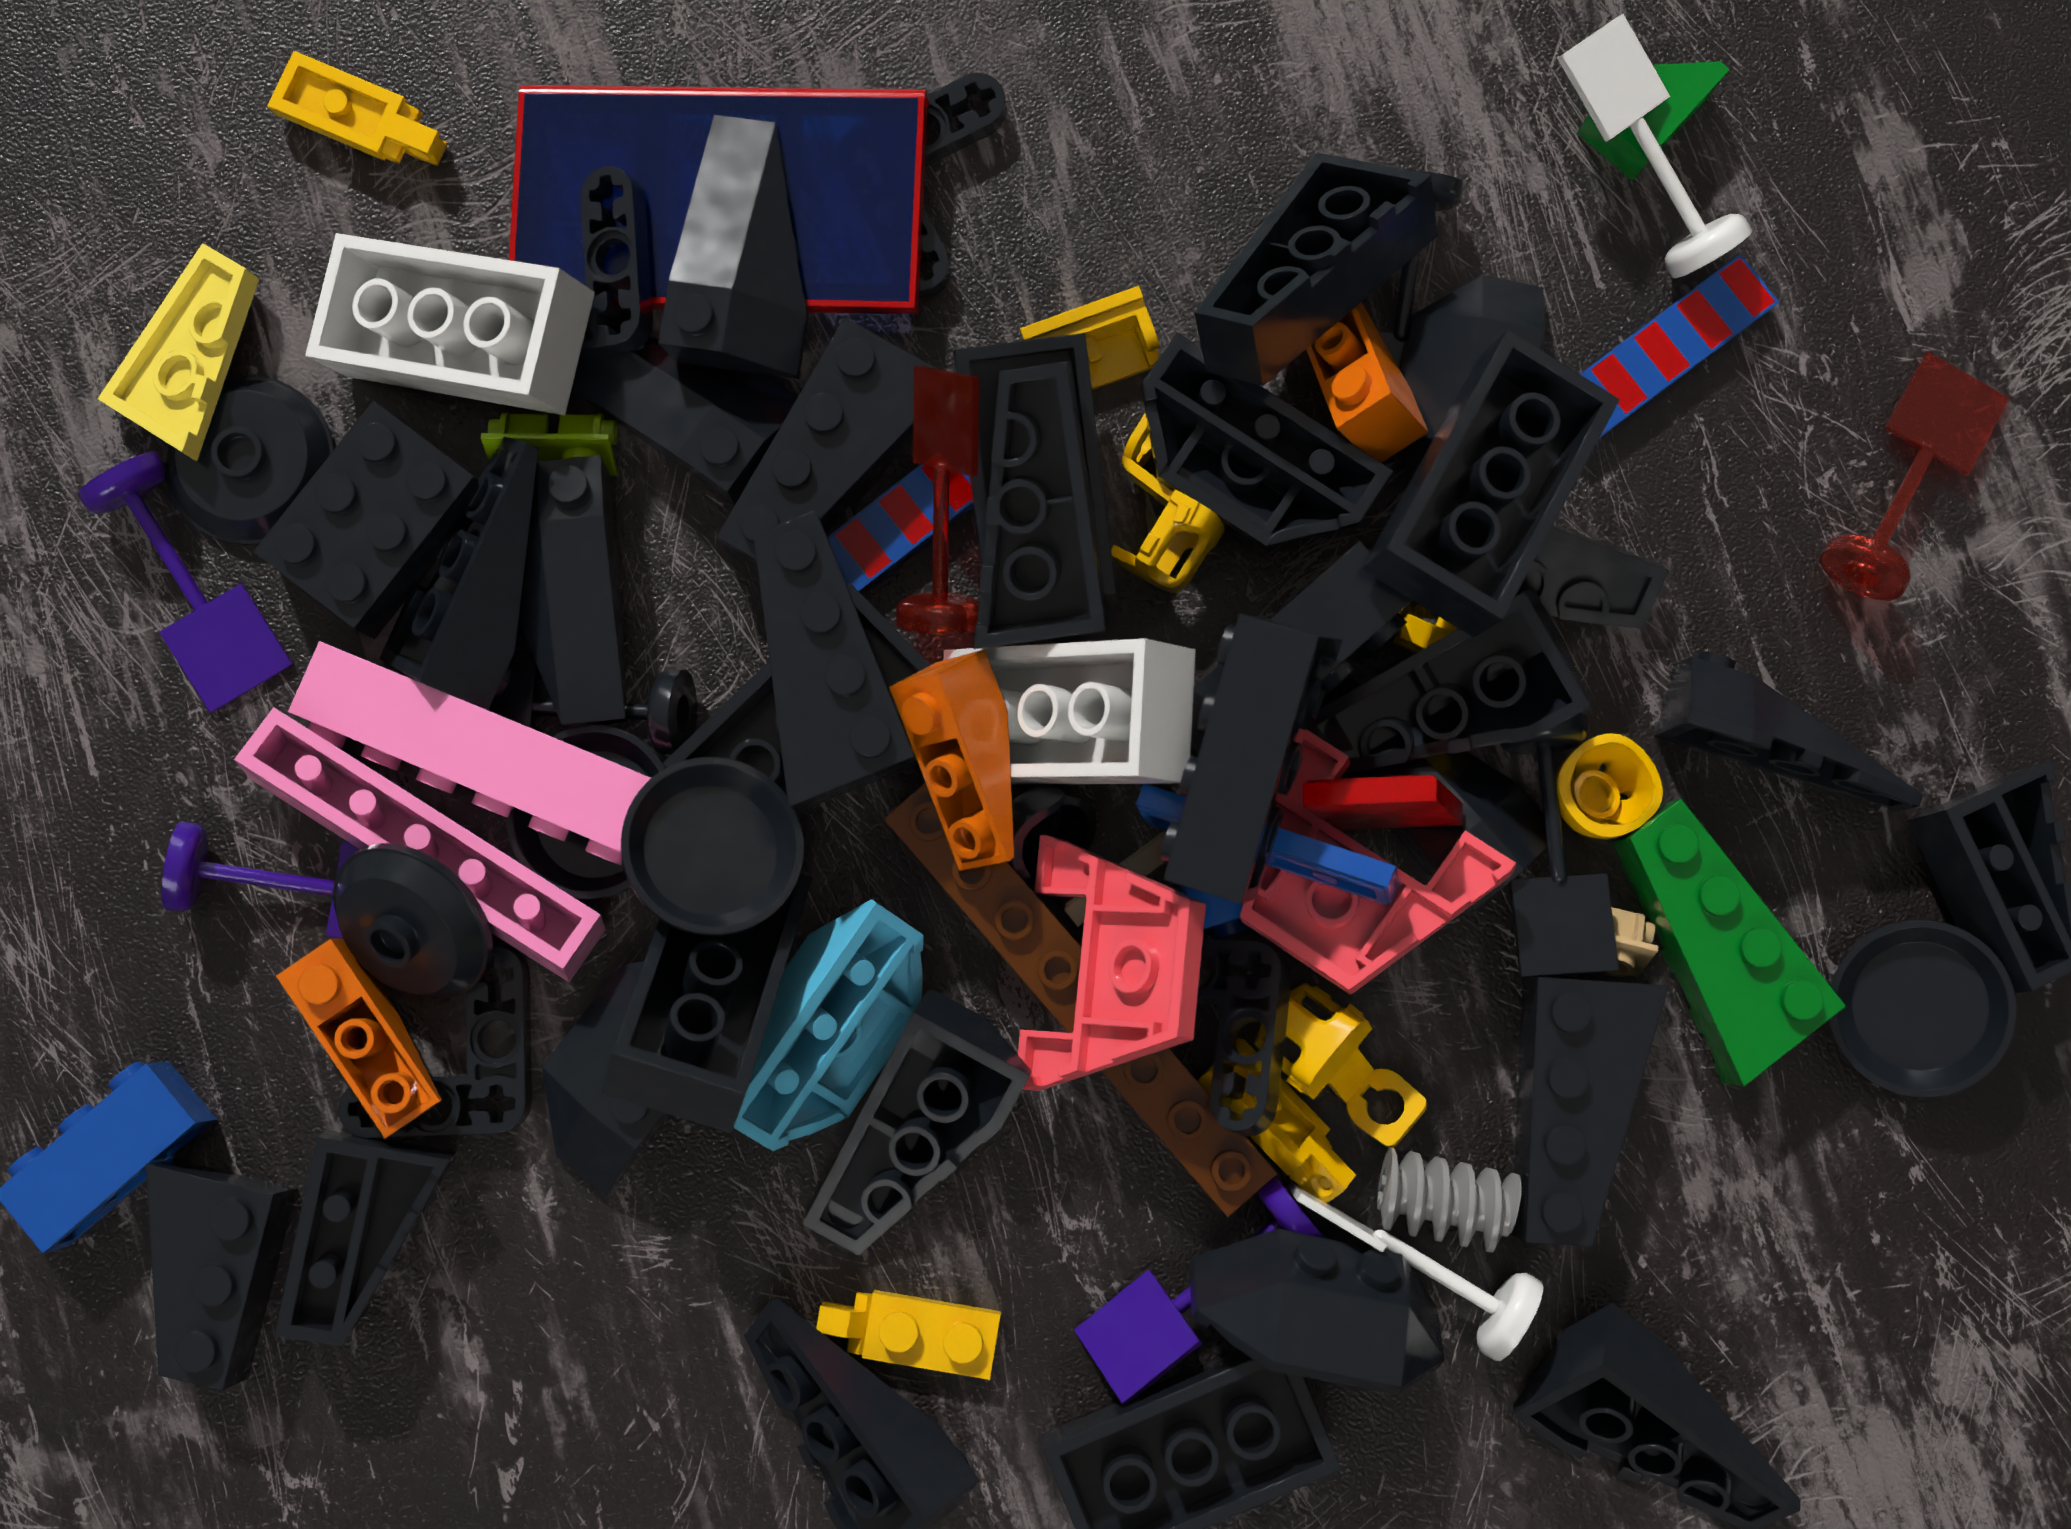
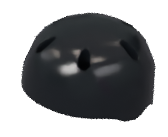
M1042 785L1024 791L1012 801L1014 858L1007 862L1026 884H1035L1040 835L1060 837L1088 850L1093 841L1097 824L1096 811L1092 803L1075 791L1060 785ZM1025 846L1027 847V856H1026V857H1025Z

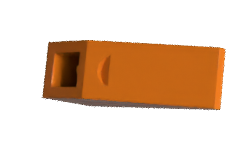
M1362 302L1306 349L1336 428L1355 447L1382 463L1429 433L1408 383Z
M985 649L936 662L890 686L889 688L959 871L1007 862L1013 859L1014 840L1008 710Z
M329 939L276 975L385 1139L442 1101L387 990L380 980L370 974L356 960L344 939Z

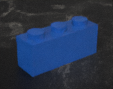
M141 1061L131 1064L110 1081L108 1087L113 1092L95 1107L92 1104H87L79 1108L58 1126V1130L62 1135L45 1150L41 1146L30 1150L8 1168L7 1172L12 1178L0 1187V1202L42 1253L72 1245L147 1180L146 1164L172 1159L218 1120L170 1062L146 1063L144 1065Z

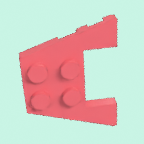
M1299 729L1295 742L1302 744L1303 760L1296 781H1294L1287 795L1277 793L1275 799V806L1283 808V819L1280 828L1389 863L1303 807V783H1307V780L1340 779L1350 766V758L1307 729ZM1464 831L1427 885L1421 884L1396 867L1399 886L1392 904L1388 903V905L1266 866L1256 899L1243 903L1240 919L1242 923L1351 995L1510 878L1516 869V862L1469 832Z
M1040 835L1034 893L1051 897L1087 898L1073 1032L1063 1033L1020 1029L1018 1055L1032 1070L1022 1090L1041 1091L1194 1040L1206 903L1067 840Z

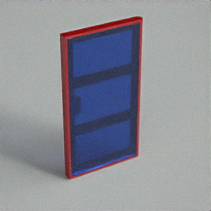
M521 85L518 95L509 260L560 268L585 285L580 206L581 187L586 177L595 169L603 166H615L636 179L644 190L653 310H664L671 270L714 115L775 122L778 126L789 193L788 203L793 233L797 241L798 264L808 312L918 315L927 111L929 106L927 90ZM614 186L612 197L604 199L603 205L613 211V201L618 197H623V191ZM615 220V227L622 229L626 228L625 226H623ZM617 244L606 253L604 269L608 275L618 274L626 268L630 258L627 244ZM607 290V292L618 298V291Z

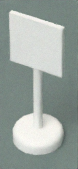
M1624 14L1619 15L1557 58L1605 142L1615 137L1627 127H1630L1691 234L1673 246L1665 257V265L1672 278L1682 277L1707 265L1751 235L1753 230L1744 216L1740 214H1728L1706 225L1702 221L1643 118L1645 114L1668 99L1670 95Z
M1290 1181L1287 1188L1298 1202L1379 1251L1383 1252L1386 1250L1402 1254L1410 1266L1485 1310L1476 1335L1478 1347L1483 1354L1494 1361H1501L1518 1345L1528 1330L1541 1302L1544 1288L1542 1281L1527 1273H1516L1505 1280L1495 1295L1492 1296L1384 1230L1374 1232L1329 1203H1324L1296 1183Z

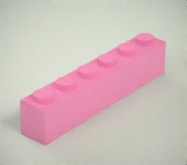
M319 641L288 710L289 713L311 721L308 729L333 745L343 748L347 737L365 744L361 756L396 771L402 760L420 767L416 780L453 794L458 783L475 790L476 793L471 803L507 818L513 807L530 813L532 818L528 827L561 841H565L569 830L587 837L589 842L585 851L618 865H622L620 839L626 813L636 794L651 779L641 773Z
M273 707L234 759L250 780L355 847L362 849L380 843L399 844L419 850L444 864L474 894L486 915L492 934L567 982L572 980L606 930L601 914L275 707Z

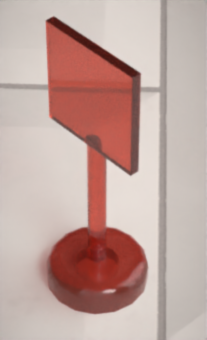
M1927 351L1923 355L1884 428L1920 450L1874 536L1842 534L1828 542L1819 559L1825 573L1843 588L1860 596L1884 601L1901 598L1912 576L1907 561L1898 551L1889 546L1888 542L1933 457L1961 474L1969 475L2009 398Z
M914 366L913 462L934 467L933 591L931 593L910 595L897 604L896 626L906 631L924 634H960L972 632L976 629L979 600L968 595L948 593L950 471L967 476H978L979 376L926 366Z

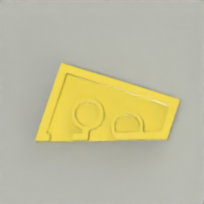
M202 243L98 397V400L197 461L259 278L245 267Z

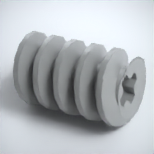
M1389 1147L1385 1153L1379 1178L1377 1209L1381 1211L1384 1230L1391 1231L1399 1214L1406 1215L1408 1234L1410 1236L1416 1237L1424 1221L1429 1220L1432 1221L1435 1241L1442 1242L1449 1227L1453 1225L1458 1228L1460 1246L1468 1247L1475 1232L1481 1231L1483 1232L1485 1251L1493 1253L1501 1237H1507L1512 1232L1516 1223L1521 1200V1179L1519 1174L1511 1173L1501 1185L1498 1171L1488 1167L1483 1169L1478 1178L1475 1179L1472 1165L1460 1162L1455 1166L1450 1175L1446 1159L1436 1156L1429 1162L1424 1171L1420 1153L1409 1151L1404 1156L1400 1165H1398L1395 1148Z

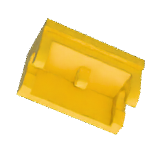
M1139 285L1020 328V341L1085 333L1092 390L1150 370L1159 358L1157 351L1160 348L1159 341Z

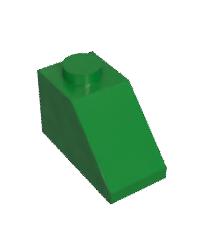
M1721 61L1653 65L1670 97L1645 114L1643 118L1661 149L1709 98L1730 69ZM1588 114L1577 134L1633 181L1649 164V160L1630 127H1627L1615 137L1605 142L1590 114Z

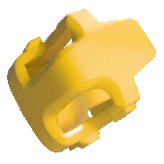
M1144 414L1126 444L1122 456V464L1135 484L1166 507L1144 540L1137 556L1116 545L1112 546L1111 555L1112 560L1134 575L1169 593H1178L1189 584L1206 555L1217 545L1225 532V528L1221 519L1211 509L1176 489L1173 492L1142 468L1152 455L1149 434L1144 441L1149 432L1146 414ZM1188 549H1193L1177 577H1171L1170 574L1184 552Z
M1303 983L1290 991L1285 1038L1287 1036L1300 1047L1301 1053L1295 1063L1290 1062L1283 1056L1282 1071L1289 1076L1286 1081L1300 1093L1304 1092L1313 1100L1328 1084L1336 1095L1347 1104L1348 1114L1359 1129L1387 1148L1397 1146L1426 1111L1427 1101L1425 1097L1399 1074L1388 1069L1374 1070L1358 1049L1360 1043L1372 1030L1371 1025L1364 1018L1361 1011L1352 1004H1348L1346 1008L1341 1007L1332 1000L1329 994L1316 986L1312 987L1307 983ZM1307 995L1332 1014L1333 1017L1328 1020L1319 1019L1302 1006V1000ZM1261 1023L1254 1043L1259 1050L1264 1046L1266 1040V1029L1263 1023ZM1370 1086L1377 1092L1393 1090L1402 1096L1404 1111L1397 1121L1386 1125L1379 1124L1370 1118L1368 1102L1362 1097Z

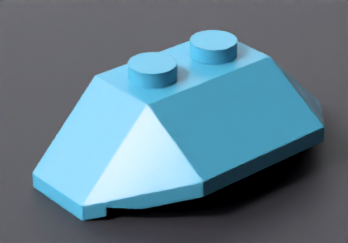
M871 899L807 936L784 969L747 1092L733 1128L771 1151H776L789 1145L790 1140L813 1134L850 1116L888 1061L912 1013L922 1000L923 972L920 952L923 951V934Z

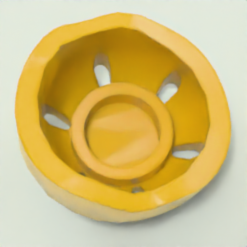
M1603 734L1587 740L1570 752L1556 772L1560 815L1574 831L1587 837L1608 840L1628 834L1646 823L1655 814L1662 802L1663 787L1656 766L1639 745L1620 734ZM1601 764L1605 766L1604 772L1598 771ZM1620 795H1626L1628 797L1627 800H1620Z

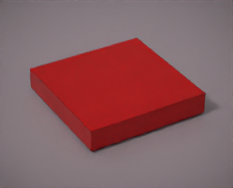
M1434 775L1307 780V783H1303V807L1338 830L1463 826V803Z

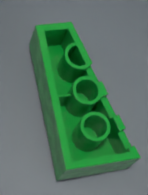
M1681 798L1661 804L1646 823L1612 842L1646 918H1650L1651 922L1655 924V931L1664 949L1661 952L1671 973H1675L1691 1007L1688 1009L1698 1032L1703 1034L1715 1060L1712 1063L1722 1084L1744 1087L1846 1007Z

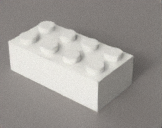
M336 233L305 356L346 377L565 415L595 292L560 268Z
M1145 638L944 650L943 661L984 649L986 651L1008 710L1011 785L1178 784L1181 782L1191 750L1196 649Z

